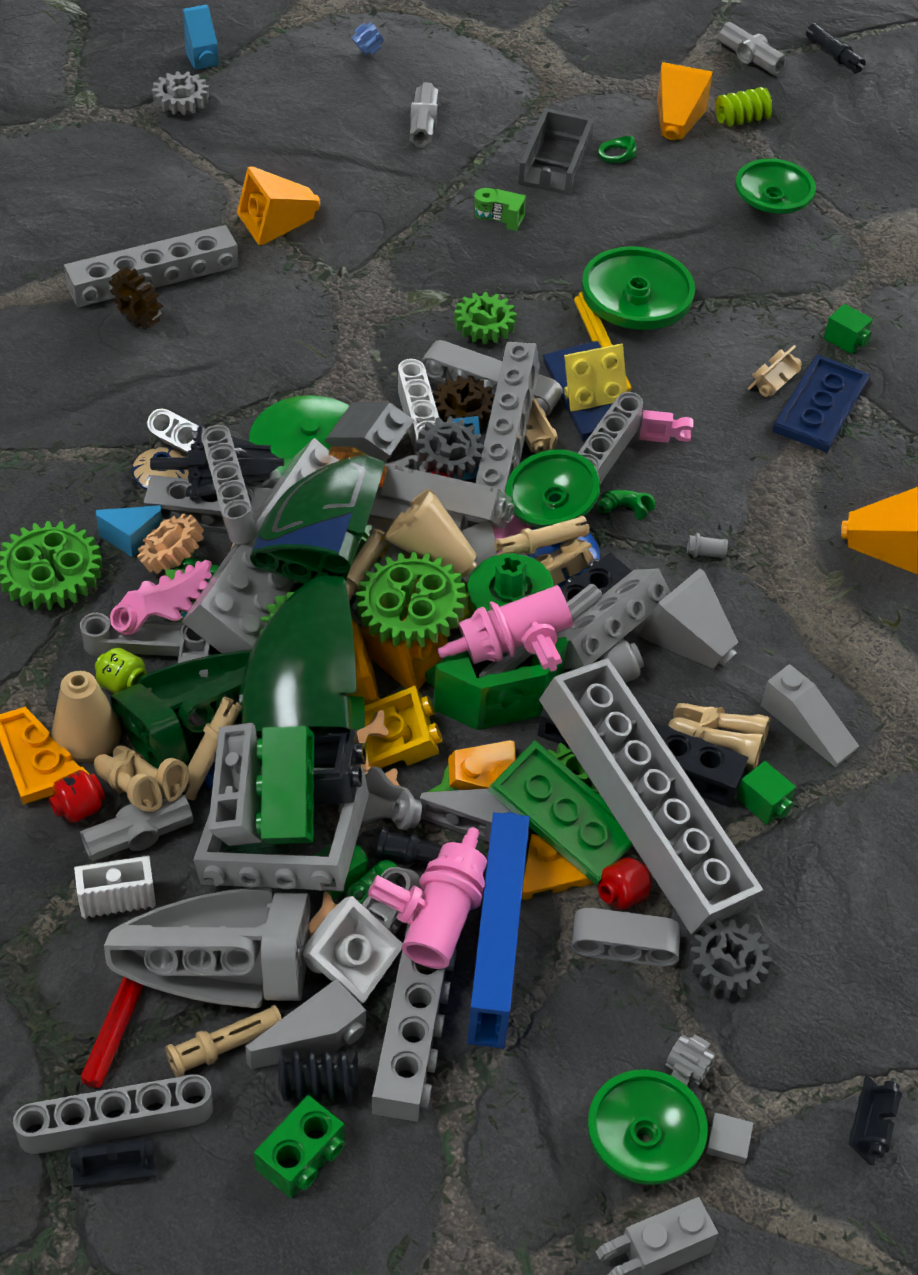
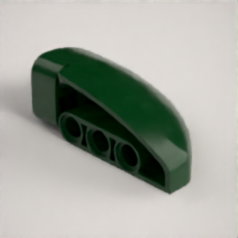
M320 575L308 581L277 609L253 645L240 687L239 704L242 705V724L253 723L256 728L257 739L262 738L263 727L307 726L314 734L347 732V734H350L352 729L351 699L346 696L347 694L355 693L357 686L352 620L344 577Z

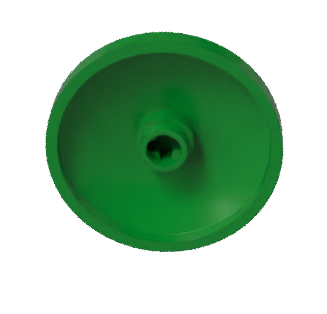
M628 246L610 249L595 256L584 269L581 290L588 307L602 319L625 328L650 330L672 325L689 312L694 299L695 283L688 269L674 257L655 249Z
M316 395L296 396L281 400L266 408L256 418L250 430L249 441L256 445H271V453L279 458H284V466L276 468L281 475L295 455L313 438L340 460L348 459V457L326 443L325 439L346 412L349 405L333 398Z

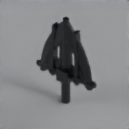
M199 426L197 431H192L193 441L196 442L191 444V450H188V457L150 459L151 470H188V481L191 483V486H188L186 489V497H190L194 502L198 501L200 496L216 494L201 438L205 430L204 426ZM231 436L245 485L257 480H269L270 472L279 466H284V458H279L271 453V445H256L250 441Z

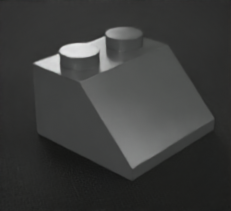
M352 402L327 436L325 442L348 458L367 455L386 462L414 419L390 402Z

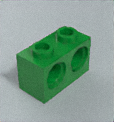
M307 1095L254 1151L255 1170L291 1199L300 1189L305 1191L311 1186L318 1175L317 1170L326 1160L331 1162L340 1154L345 1145L344 1123ZM314 1130L325 1133L319 1139H312L307 1136L309 1132ZM286 1159H294L298 1162L292 1168H284L279 1165Z

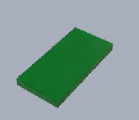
M536 740L519 755L488 789L493 796L513 813L529 816V827L595 885L602 878V870L606 866L620 860L633 845L604 799Z

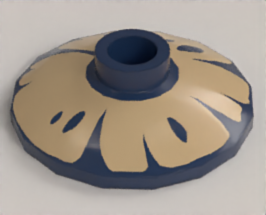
M172 447L149 449L140 454L134 461L132 476L136 484L144 490L148 488L151 475L188 479V470H151L150 468L151 458L188 457V455Z

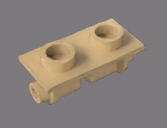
M793 345L787 352H784L782 349L779 350L769 360L772 364L770 367L763 364L752 375L756 380L748 389L750 390L756 385L762 396H773L795 374L799 373L802 363L800 359L791 354L796 346Z
M533 397L525 441L530 451L537 454L547 450H554L558 437L556 430L551 427L544 410L540 408L535 397Z
M578 538L564 541L560 545V549L551 554H543L535 558L549 570L554 586L565 581L561 569L565 568L568 576L571 577L587 568L590 562L594 560L592 553L588 550L592 547V544Z

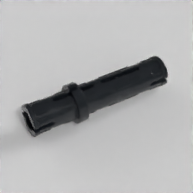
M813 23L808 27L814 33L806 31V36L834 56L837 63L846 65L855 74L863 70V67L858 63L865 66L866 61L854 53L851 46L842 44L817 23Z

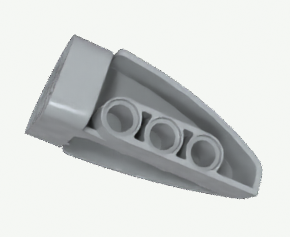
M257 887L200 895L156 908L115 927L109 932L104 944L107 966L113 972L142 985L166 993L210 1003L259 1008L262 1005L263 998L276 1001H301L307 967L303 952L309 940L310 896L308 893H275L273 896L271 888Z

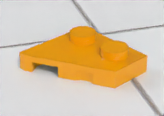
M509 740L455 750L448 757L449 787L460 790L489 789L490 785L516 760L515 742Z
M531 834L523 880L522 900L532 899L534 893L552 890L553 893L566 891L572 886L583 887L594 884L539 835Z

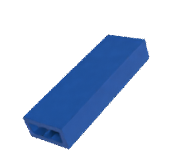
M493 812L467 1038V1044L503 1049H505L510 1015L529 830V816H522L512 812Z

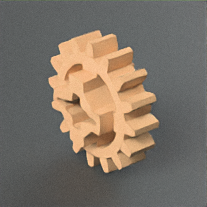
M182 514L178 519L176 516H173L171 519L162 521L157 529H152L151 533L142 540L145 545L138 548L140 554L137 557L150 573L154 571L158 574L163 568L165 571L170 570V568L181 565L184 558H190L195 549L199 548L197 542L203 540L204 536L202 533L204 529L193 515L187 517L186 514Z

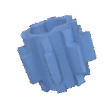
M372 22L368 25L363 23L355 29L356 34L352 36V39L365 56L369 53L373 55L382 48L380 44L385 40Z

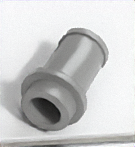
M696 533L695 536L689 535L687 554H692L693 558H697L698 555L721 559L726 558L727 539L700 537V533Z

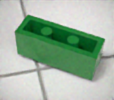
M307 726L263 727L262 738L257 741L258 760L262 761V775L257 776L256 790L258 797H262L261 812L256 814V831L258 834H261V839L269 844L313 843L314 733Z

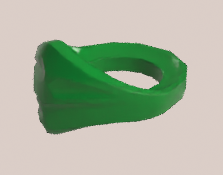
M622 136L604 142L598 149L599 157L607 163H622L636 157L637 154L636 141L633 136ZM611 148L627 150L624 154L617 157L605 155V151Z

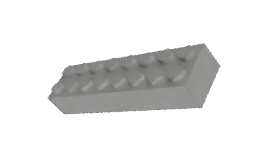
M315 438L295 455L254 515L258 532L269 511L292 485L317 469L340 461L339 458ZM256 538L246 544H234L182 620L184 624L221 653L251 650L260 635V630L264 629L267 624L261 620L262 616L270 615L266 606L268 604L277 605L275 597L287 595V592L291 590L295 583L294 580L261 570L251 563L250 554Z
M609 658L555 676L539 701L690 934L692 935L702 930L705 925L711 926L715 924L716 920L722 921L745 910L763 891V888Z

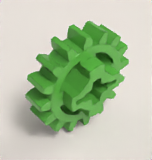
M484 292L483 296L472 293V299L463 297V302L456 304L454 313L456 330L462 331V337L472 336V342L482 339L483 344H487L488 340L492 339L495 343H498L499 337L507 339L508 332H514L517 313L514 312V305H508L507 298L499 300V294L488 297L487 292Z

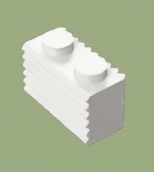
M149 856L74 867L81 916L85 919L88 916L94 918L96 914L101 917L104 913L106 915H109L111 912L116 914L118 911L124 913L126 910L131 912L133 909L138 911L140 908L146 910L148 906L152 909L156 906Z

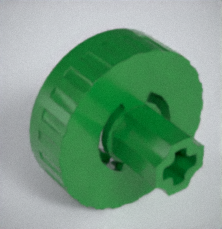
M499 554L482 561L470 574L467 586L468 609L471 617L476 609L480 607L490 611L489 603L492 601L500 607L508 604L502 601L513 602L526 597V594L529 596L553 587L554 581L551 573L536 559L522 554ZM494 592L496 596L502 601H499L494 597Z

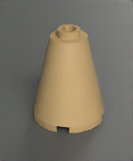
M426 489L409 503L411 507L405 513L401 512L386 532V539L409 554L416 552L418 559H422L426 553H429L431 562L441 557L443 567L452 564L453 574L460 573L465 578L476 567L477 563L474 560L477 554L435 493Z
M74 671L67 674L61 681L51 734L61 748L64 746L71 754L75 762L81 763L94 762L95 757L102 754L110 755L120 743L122 730L115 711L95 677L86 671Z

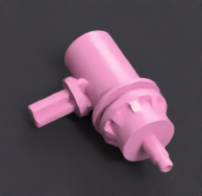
M556 585L500 607L492 601L489 603L490 611H486L484 607L476 609L471 618L458 622L462 638L438 648L440 658L454 656L468 650L473 664H477L485 660L502 661L504 660L503 653H507L510 659L514 658L515 649L524 646L527 652L537 655L544 670L549 668L552 672L557 670L556 665L562 663V659L555 647L557 633L572 628L574 625L565 597L560 587Z
M474 827L469 828L462 843L449 842L442 846L438 858L430 861L425 873L422 874L419 880L421 888L414 885L408 891L377 875L368 890L369 897L399 911L397 920L410 924L402 945V951L408 958L420 965L434 969L446 968L450 963L469 911L478 908L482 903L485 887L483 874L487 867V859L475 849L480 832Z

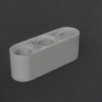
M582 908L576 911L574 916L572 950L586 957L660 967L672 966L679 961L681 927L677 921L666 917L598 908Z

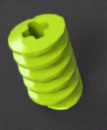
M758 87L754 90L748 89L745 92L738 91L736 94L719 95L715 101L717 121L720 124H723L725 121L728 127H732L734 122L737 125H742L744 120L746 123H751L753 118L756 121H760L762 116L765 119H770L772 115V100L768 89Z

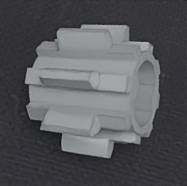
M695 1034L692 1038H688L685 1035L680 1036L665 1066L673 1070L671 1076L680 1080L686 1086L691 1081L697 1085L701 1084L716 1056L715 1053L708 1050L711 1043Z

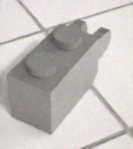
M697 1197L626 1227L624 1235L599 1246L596 1253L601 1261L610 1260L623 1253L627 1254L630 1261L614 1267L607 1275H661L711 1253L719 1233L700 1198Z

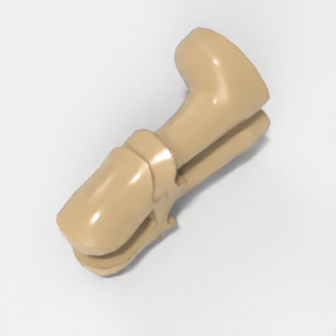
M685 703L677 704L673 712L674 718L670 720L668 726L679 732L702 738L709 743L735 750L739 754L749 757L745 771L751 772L757 767L761 749L764 747L767 739L771 717L760 714L751 716L726 714L723 707L715 708ZM719 728H722V729H727V730H731V731H735V732L723 731V730H718V729H719Z
M117 746L113 750V757L102 754L94 760V768L98 776L106 781L112 789H115L119 795L125 791L130 803L143 811L154 812L159 810L162 806V796L169 802L177 800L185 790L189 780V770L184 762L175 758H168L157 769L149 764L143 755L125 746Z

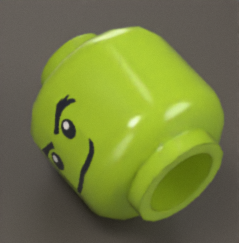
M119 647L101 654L95 663L96 681L99 686L114 694L138 684L139 678L147 674L145 663L140 657Z

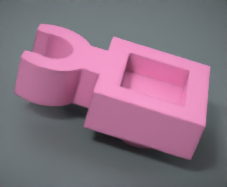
M643 410L639 440L669 443L670 437H675L679 441L689 442L691 441V430H693V419L682 417L678 420H673V413Z

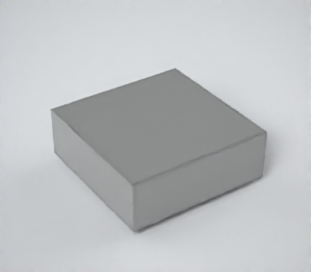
M714 1113L706 1154L745 1164L753 1122Z

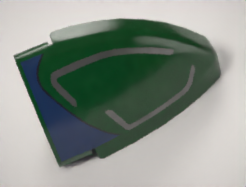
M367 455L355 456L323 466L292 485L278 499L265 517L250 554L251 563L261 570L303 584L320 575L341 576L345 578L346 582L367 525L385 462Z

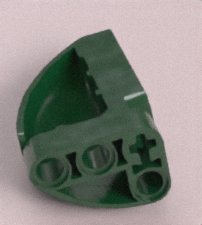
M251 650L221 653L177 663L145 674L139 678L138 684L111 695V706L137 752L143 755L146 761L157 769L168 758H175L189 765L205 735L203 729L207 723H211L222 702V698L228 697L233 699L234 702L232 704L239 703L240 687ZM208 669V677H201L199 672ZM242 711L239 713L234 725L242 724Z

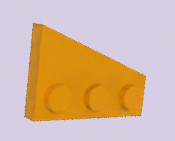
M26 707L0 714V744L22 804L54 795L52 787L58 779L78 770L88 773L84 767L80 768L64 746L62 748L50 736V732Z

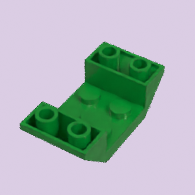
M557 638L555 647L562 659V663L556 665L557 670L552 672L549 668L545 670L542 668L536 654H532L531 667L524 666L517 670L499 674L491 673L480 678H476L469 657L458 660L451 659L436 664L433 698L434 710L476 730L539 717L544 709L539 699L552 679L564 673L568 645L567 638Z

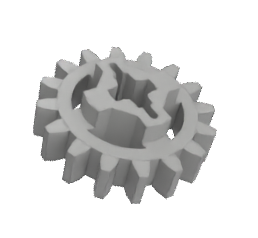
M176 71V75L167 73L166 78L159 77L158 83H153V101H155L156 107H162L163 112L171 110L173 115L177 111L181 112L182 115H185L186 111L196 113L195 108L203 109L204 104L208 103L209 86L206 85L205 79L199 80L198 74L191 76L190 72H186L184 75H181L179 71Z

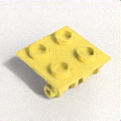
M623 344L564 355L567 387H564V394L566 399L569 398L571 412L614 403L620 394L627 392Z

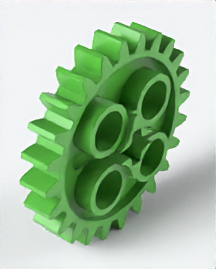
M47 521L44 528H40L36 523H33L32 531L22 527V535L20 537L11 534V543L2 542L1 544L3 550L0 551V584L2 592L4 594L9 593L11 601L20 598L21 606L23 607L31 601L35 610L40 607L41 603H46L48 610H51L53 603L56 602L64 608L65 600L67 599L74 603L78 602V593L88 596L87 587L95 588L97 586L95 578H101L100 568L103 567L100 547L95 545L94 537L87 538L85 529L77 532L75 524L64 529L62 521L56 527H52L50 521Z
M412 552L410 559H405L404 555L399 553L398 561L394 562L387 556L385 557V566L375 563V573L365 572V581H359V592H356L358 616H361L363 626H369L371 636L377 633L380 634V642L382 643L389 637L393 639V647H396L402 640L406 641L407 649L411 648L413 641H418L421 647H425V639L430 638L434 643H438V634L450 636L449 626L458 628L459 618H464L465 616L464 607L467 606L465 583H461L460 573L453 574L452 564L442 566L441 557L431 562L429 553H426L422 559H417L416 552ZM420 578L419 581H418L417 584H416V592H417V593H414V592H415V583H416L417 579ZM406 605H409V607H408V616H407L406 620L403 621V620H404V617H406V615H407V606H406Z

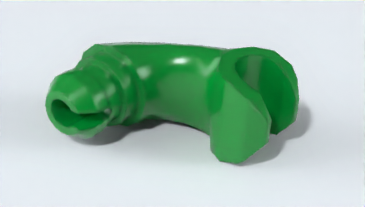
M612 490L604 492L602 499L597 503V509L602 514H608L613 509L628 507L634 510L636 519L642 520L647 517V510L653 511L655 509V500L648 493Z
M390 860L380 861L375 864L364 876L348 888L347 897L353 896L362 905L368 897V890L373 884L377 875L381 877L385 870L397 867L396 864Z

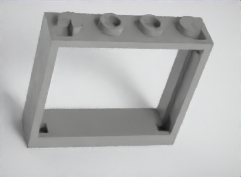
M314 768V770L333 769V768ZM361 769L362 786L357 787L354 802L337 803L343 804L329 857L219 852L222 840L208 830V816L193 859L200 884L250 888L266 887L343 891L369 796L364 769Z

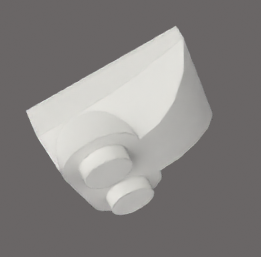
M353 896L344 898L328 913L306 943L303 956L310 970L316 973H323L332 982L337 979L360 1004H363L402 950L403 943Z

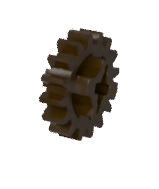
M126 267L111 276L112 280L109 283L113 288L110 289V293L115 295L116 299L113 301L118 304L117 308L120 313L127 315V321L133 320L137 328L142 326L144 330L160 321L163 313L159 309L163 305L157 301L159 294L154 292L155 288L152 283L145 281L144 274L139 276L135 268L130 270L129 267Z
M457 376V381L453 382L448 378L446 379V386L438 384L437 391H433V398L439 418L441 420L444 419V422H447L449 416L453 419L478 416L480 429L483 427V421L489 423L495 394H492L491 386L484 388L483 380L475 383L471 376L468 380H463L461 376Z

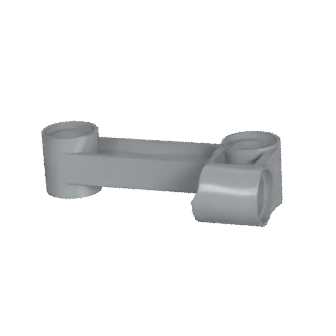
M90 613L82 618L80 622L83 647L88 654L93 656H100L110 649L119 647L132 654L178 656V663L200 657L211 656L213 652L211 644L181 622L146 620L141 628L132 635L120 634L112 627L110 618L102 613ZM208 669L201 670L199 672L200 676L208 677Z

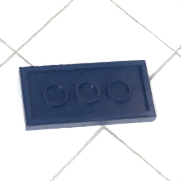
M598 341L543 354V362L551 378L562 387L561 399L582 441H586L613 403L571 412L569 398L566 399L564 394V387H567L564 355L601 348Z
M816 354L776 420L772 432L828 453L866 387L870 374Z

